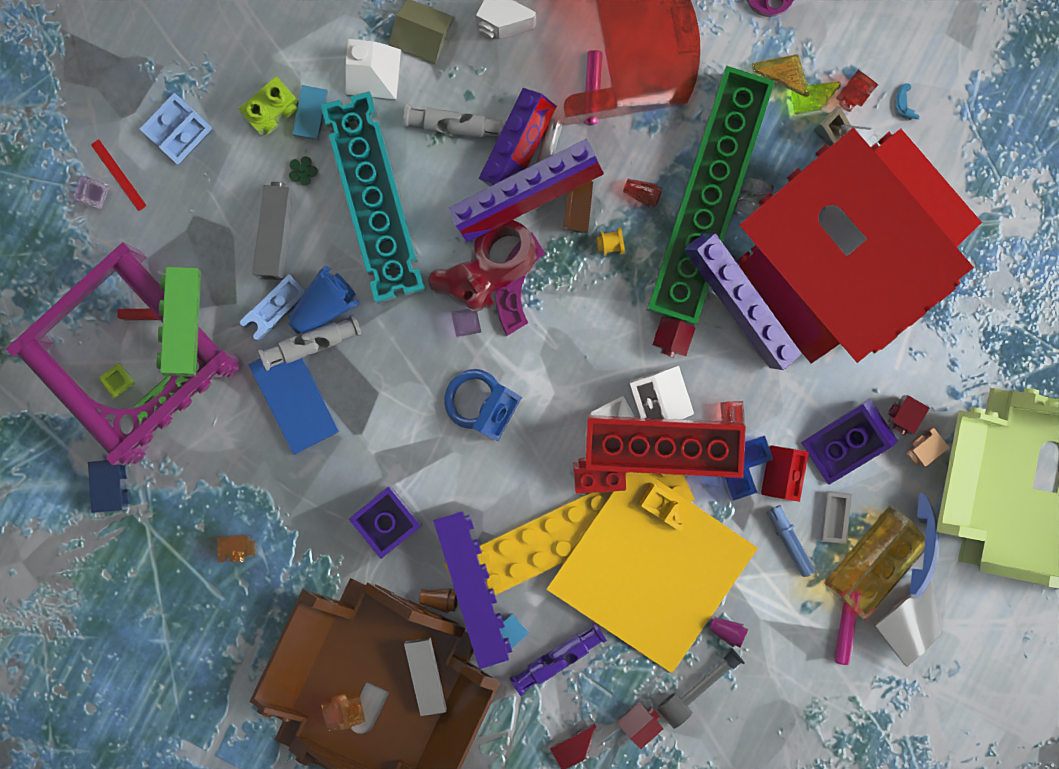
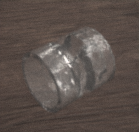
M744 177L740 189L741 197L737 198L733 213L743 218L749 217L761 206L758 202L769 192L773 193L774 186L759 179Z

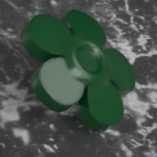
M307 156L302 157L301 164L297 159H293L290 162V168L295 170L289 173L291 181L297 182L300 179V183L304 186L311 183L309 176L315 177L318 173V169L315 166H310L312 164L311 158Z

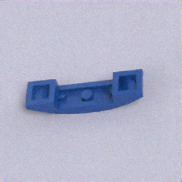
M919 493L917 519L920 523L927 524L923 569H912L910 595L914 599H919L928 587L936 568L939 553V532H936L938 523L933 507L925 493Z

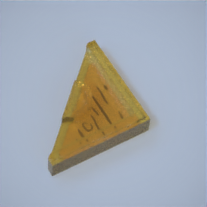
M798 54L752 63L753 72L773 80L804 97H809L810 90Z

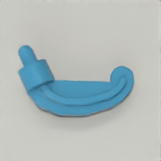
M905 83L897 91L896 109L902 117L909 120L912 118L918 120L920 116L907 106L906 91L911 89V85Z

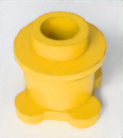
M621 227L617 228L616 232L604 233V231H600V236L596 237L598 252L603 251L604 256L612 252H619L620 255L624 254L625 247Z

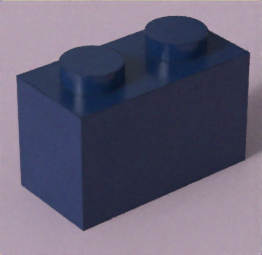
M108 460L88 462L91 512L127 510L128 504H131V492L126 488V479L129 478L128 464L112 465Z

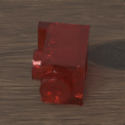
M858 69L837 95L836 99L840 101L839 105L844 110L851 112L856 105L861 107L879 84Z

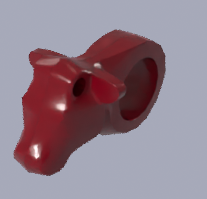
M511 220L475 238L471 261L457 264L449 269L433 270L428 277L431 290L449 297L473 312L481 311L485 304L491 307L494 305L491 294L495 290L521 278L533 267L537 256V247L531 232L523 224ZM506 236H515L521 239V248L512 260L505 263H495L489 260L490 250L499 239Z

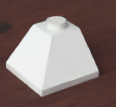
M348 39L346 96H354L370 91L372 98L396 100L401 49L374 41Z

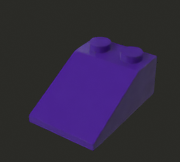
M868 399L802 441L801 444L806 452H809L810 458L827 484L830 485L892 448L898 440L872 400Z

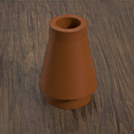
M452 588L421 590L419 604L447 614L449 611H456L458 599L456 592L452 591Z

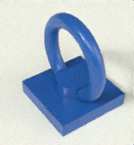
M469 369L459 373L451 380L445 392L444 405L449 418L458 426L475 429L499 441L522 397L499 384L490 373L480 369ZM471 379L484 381L491 390V395L485 399L480 408V415L475 419L461 416L454 404L457 389L464 382Z

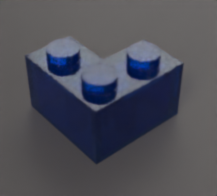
M765 435L745 441L743 478L722 477L729 500L734 501L757 493L749 468L773 460Z

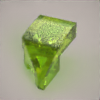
M841 82L803 86L805 90L803 93L791 88L794 114H803L821 110L823 107L826 108L829 103L828 101L836 90H839L841 87Z

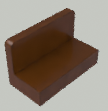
M593 181L567 193L563 230L588 233Z

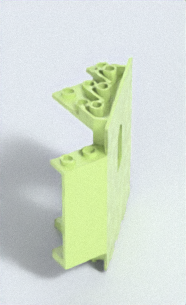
M990 388L986 411L970 407L969 411L959 410L936 532L962 537L958 562L980 566V572L1059 588V482L1057 493L1033 489L1039 452L1042 445L1049 441L1059 444V399L1039 395V390L1024 388L1023 392Z

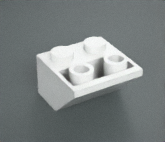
M679 365L630 381L641 418L684 419L694 414Z

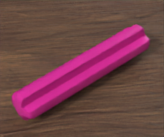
M590 50L587 56L583 119L584 124L597 125L599 119L603 53L599 50Z
M847 589L844 594L835 662L841 665H849L851 660L860 592L857 590Z

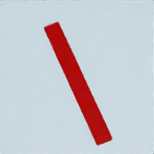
M98 139L92 143L93 149L137 210L140 211L147 205L102 142Z

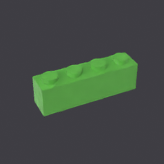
M166 267V274H161L160 286L161 290H165L164 300H160L159 315L163 316V326L158 328V342H162V353H157L156 366L157 369H161V373L164 376L196 377L201 272L199 268Z

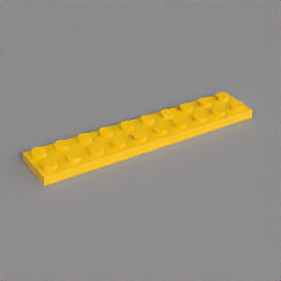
M649 473L688 501L695 500L684 475ZM612 492L588 493L480 545L482 553L478 554L480 564H486L490 578L485 579L488 589L493 588L495 595L565 562ZM444 562V565H445V567H446V569H447V571H448V573H449V570H448V567H447V563Z

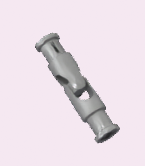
M407 104L405 105L403 115V127L408 125L423 127L424 130L461 134L476 138H482L483 136L498 138L506 123V119L498 121L486 119L482 115L462 114L428 107L426 110L411 108ZM448 118L449 124L446 125L441 120Z
M352 314L346 320L320 326L299 336L278 343V346L268 350H258V354L267 372L273 366L283 362L288 364L309 354L340 344L345 338L353 335L360 336L362 333L355 315ZM320 337L321 339L316 343L314 338Z

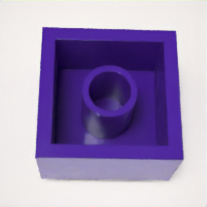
M392 486L387 487L349 518V521L380 559L422 526V523Z

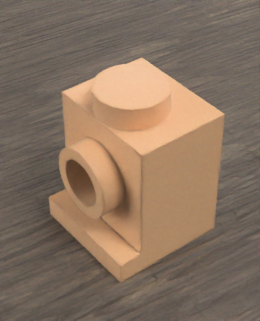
M927 428L924 430L927 434L926 436L921 434L911 442L912 447L907 450L906 456L914 465L918 464L919 466L926 467L949 449V446L935 428Z

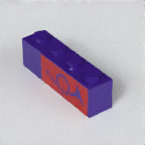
M522 88L478 179L488 186H492L526 169L557 105L542 93Z

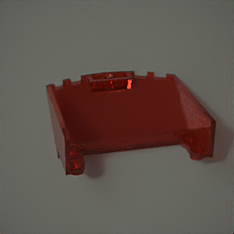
M595 0L611 88L572 94L567 97L564 102V126L583 123L592 119L600 120L687 104L696 84L701 54L699 26L691 0Z

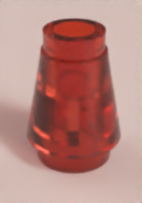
M628 178L623 193H626L647 207H650V205L656 207L663 188L658 187L657 183Z

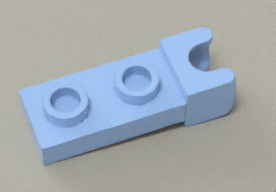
M288 274L240 321V325L248 327L252 323H257L258 330L254 333L253 338L256 341L262 340L298 303L306 290Z

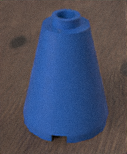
M324 266L319 270L289 315V326L297 334H304L353 309L359 303V300L353 299L356 294L351 286L338 273L334 276L329 273L332 268Z

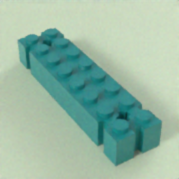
M369 91L351 96V103L343 105L341 100H336L320 106L326 126L329 130L334 129L335 132L328 135L365 269L369 275L374 274L375 281L369 282L376 304H381L397 299L395 294L397 292L404 291V294L409 296L424 292L426 289L421 271L413 269L412 263L418 262L382 130L378 121H372V118L378 116ZM355 121L356 124H359V126H356L357 129L351 130V128L348 127L351 126L350 122ZM395 266L398 270L400 269V273H397L398 276L396 278L388 275V271L391 272L390 267Z

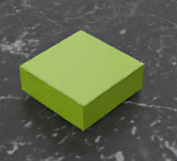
M117 363L98 378L114 399L135 384L120 363Z

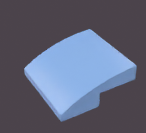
M173 93L140 128L177 165L212 129L176 93Z

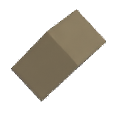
M837 106L814 131L831 147L852 129V126L842 109Z

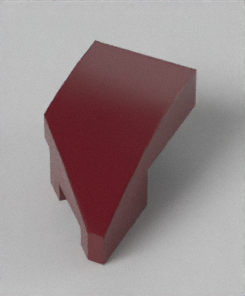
M595 723L576 732L573 736L554 744L550 748L561 769H568L586 759L591 749L593 734L596 730Z

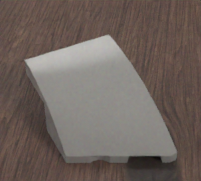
M931 581L919 599H914L909 594L892 607L891 612L874 624L875 628L906 667L920 657L941 634Z

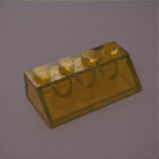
M889 506L862 536L854 548L847 553L837 568L830 573L824 584L838 599L850 607L861 619L866 621L924 553L925 537L909 518ZM854 591V597L852 600L849 596ZM856 592L859 594L858 605L855 603Z

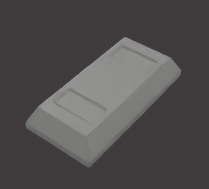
M826 491L821 542L847 543L852 494Z

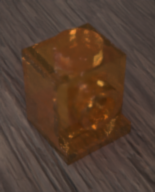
M222 535L217 537L218 563L226 562L227 557H230V562H244L246 557L256 556L257 544L256 540L252 541V535Z

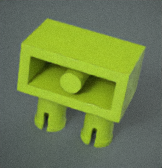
M275 76L239 107L238 110L258 133L263 136L265 133L267 135L272 133L284 116L288 118L293 115L298 109L296 106L299 102L281 80Z

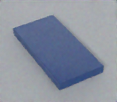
M260 358L248 364L293 455L340 432L303 358L288 364L283 362L271 367L267 372Z

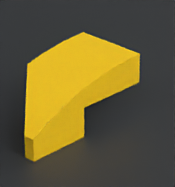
M651 483L638 504L682 532L683 524L680 520L679 503L676 502L674 496Z

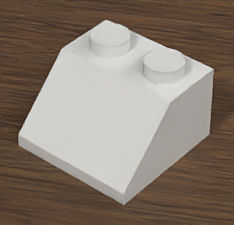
M484 0L476 14L477 28L480 29L479 32L490 39L493 37L502 39L534 29L536 25V12L514 0Z

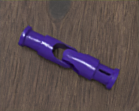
M593 623L592 627L582 634H575L547 654L527 665L528 668L517 676H511L510 681L519 695L523 696L525 691L536 684L541 685L558 672L589 654L590 649L601 642L605 643L607 640L598 625Z

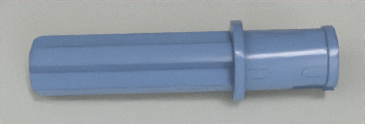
M778 505L776 508L773 507L766 513L777 530L776 535H780L802 577H808L815 573V568L793 529L795 526L790 524L782 506Z

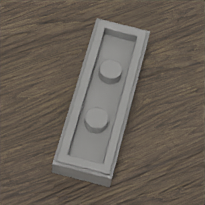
M431 637L406 641L404 646L420 716L446 712L447 708Z

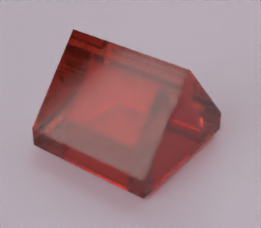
M743 401L720 403L722 421L745 423Z

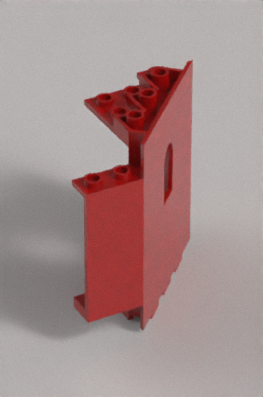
M853 127L831 147L826 143L815 153L818 158L801 171L797 168L787 177L789 182L774 195L770 192L758 202L761 206L739 224L755 243V246L750 249L753 252L752 255L748 251L737 260L740 264L739 267L799 351L811 364L839 344L844 347L856 363L860 362L869 353L873 352L875 354L879 350L884 349L899 334L923 317L928 310L956 289L955 287L961 283L959 279L974 268L957 247L982 223L981 220L901 128L893 135L890 131L877 141L880 146L875 143L870 147ZM828 205L838 206L867 239L848 256L843 253L819 224V213Z

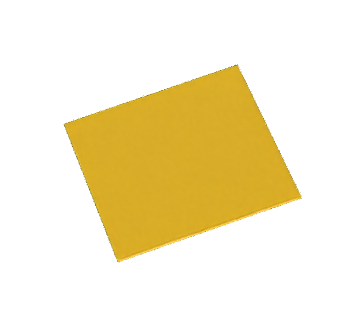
M626 472V490L612 492L547 587V590L673 673L758 547L649 473ZM651 483L674 496L676 502L679 503L680 520L683 524L682 532L638 504Z

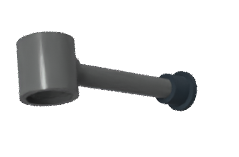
M732 647L730 648L731 652L724 657L725 660L682 698L674 692L659 704L657 710L673 729L682 725L692 715L693 712L688 705L731 668L735 669L739 664L745 663Z

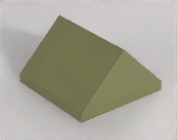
M406 0L396 15L389 46L436 64L454 17L416 1Z

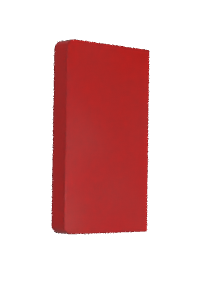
M771 445L768 451L761 494L800 502L809 452Z

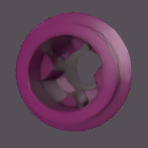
M714 617L709 631L732 647L735 645L741 648L749 629L743 627L744 624Z

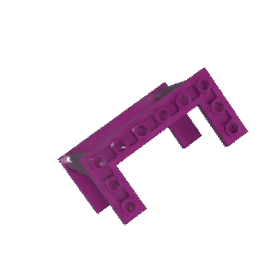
M124 242L115 248L6 348L13 357L21 358L105 449L108 453L105 458L112 465H130L131 463L137 464L146 456L144 451L149 447L147 444L154 438L152 434L158 428L162 430L173 421L171 416L178 410L182 412L193 402L191 398L197 392L202 394L212 385L210 382L212 378L232 377L240 369L238 365L242 362L236 354L221 350L198 326L197 362L199 363V369L196 371V377L182 376L190 379L189 381L182 382V387L176 384V380L181 376H171L165 388L153 400L144 405L129 409H115L104 406L93 400L83 391L47 351L53 342L46 334L116 271L163 322V316L159 315L160 300H164L165 290H161L157 280L141 264L147 257L139 249ZM162 396L166 398V402L164 404L160 403V398ZM145 411L148 417H143L142 424L140 425L138 415ZM111 413L116 416L113 421V427L109 424L112 421L106 418ZM125 415H130L134 424L132 431L128 434H125L120 426L121 419Z

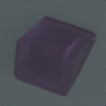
M81 176L73 199L101 209L110 186L87 176Z
M470 309L451 312L457 338L482 333L477 312H473Z

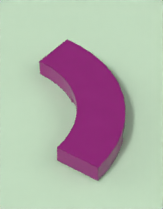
M531 232L537 247L536 262L545 255V252L533 232ZM521 241L512 249L505 262L512 260L518 254L521 248ZM527 273L514 282L496 290L497 312L506 336L528 324L521 301L522 286Z

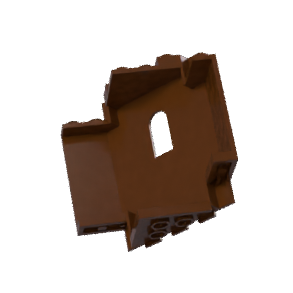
M350 578L340 601L302 589L249 702L258 708L257 712L269 718L272 715H276L277 718L283 721L275 740L288 746L289 751L296 756L295 760L306 766H310V763L320 765L325 769H461L501 682L469 662L474 650L469 634L464 631V627L459 626L458 622L427 610L426 607L409 599L406 600L377 584L374 586L367 582L365 585ZM431 637L447 710L444 713L420 716L404 643L409 640ZM366 682L390 693L372 730L368 733L360 734L351 728L350 717Z

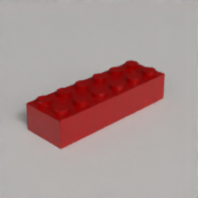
M588 415L585 470L743 478L746 425L744 422Z

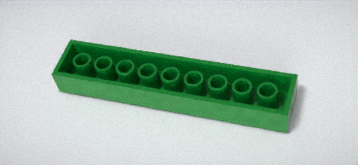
M726 65L646 311L679 320L691 326L697 325L710 285L684 249L703 233H716L721 242H724L775 81Z

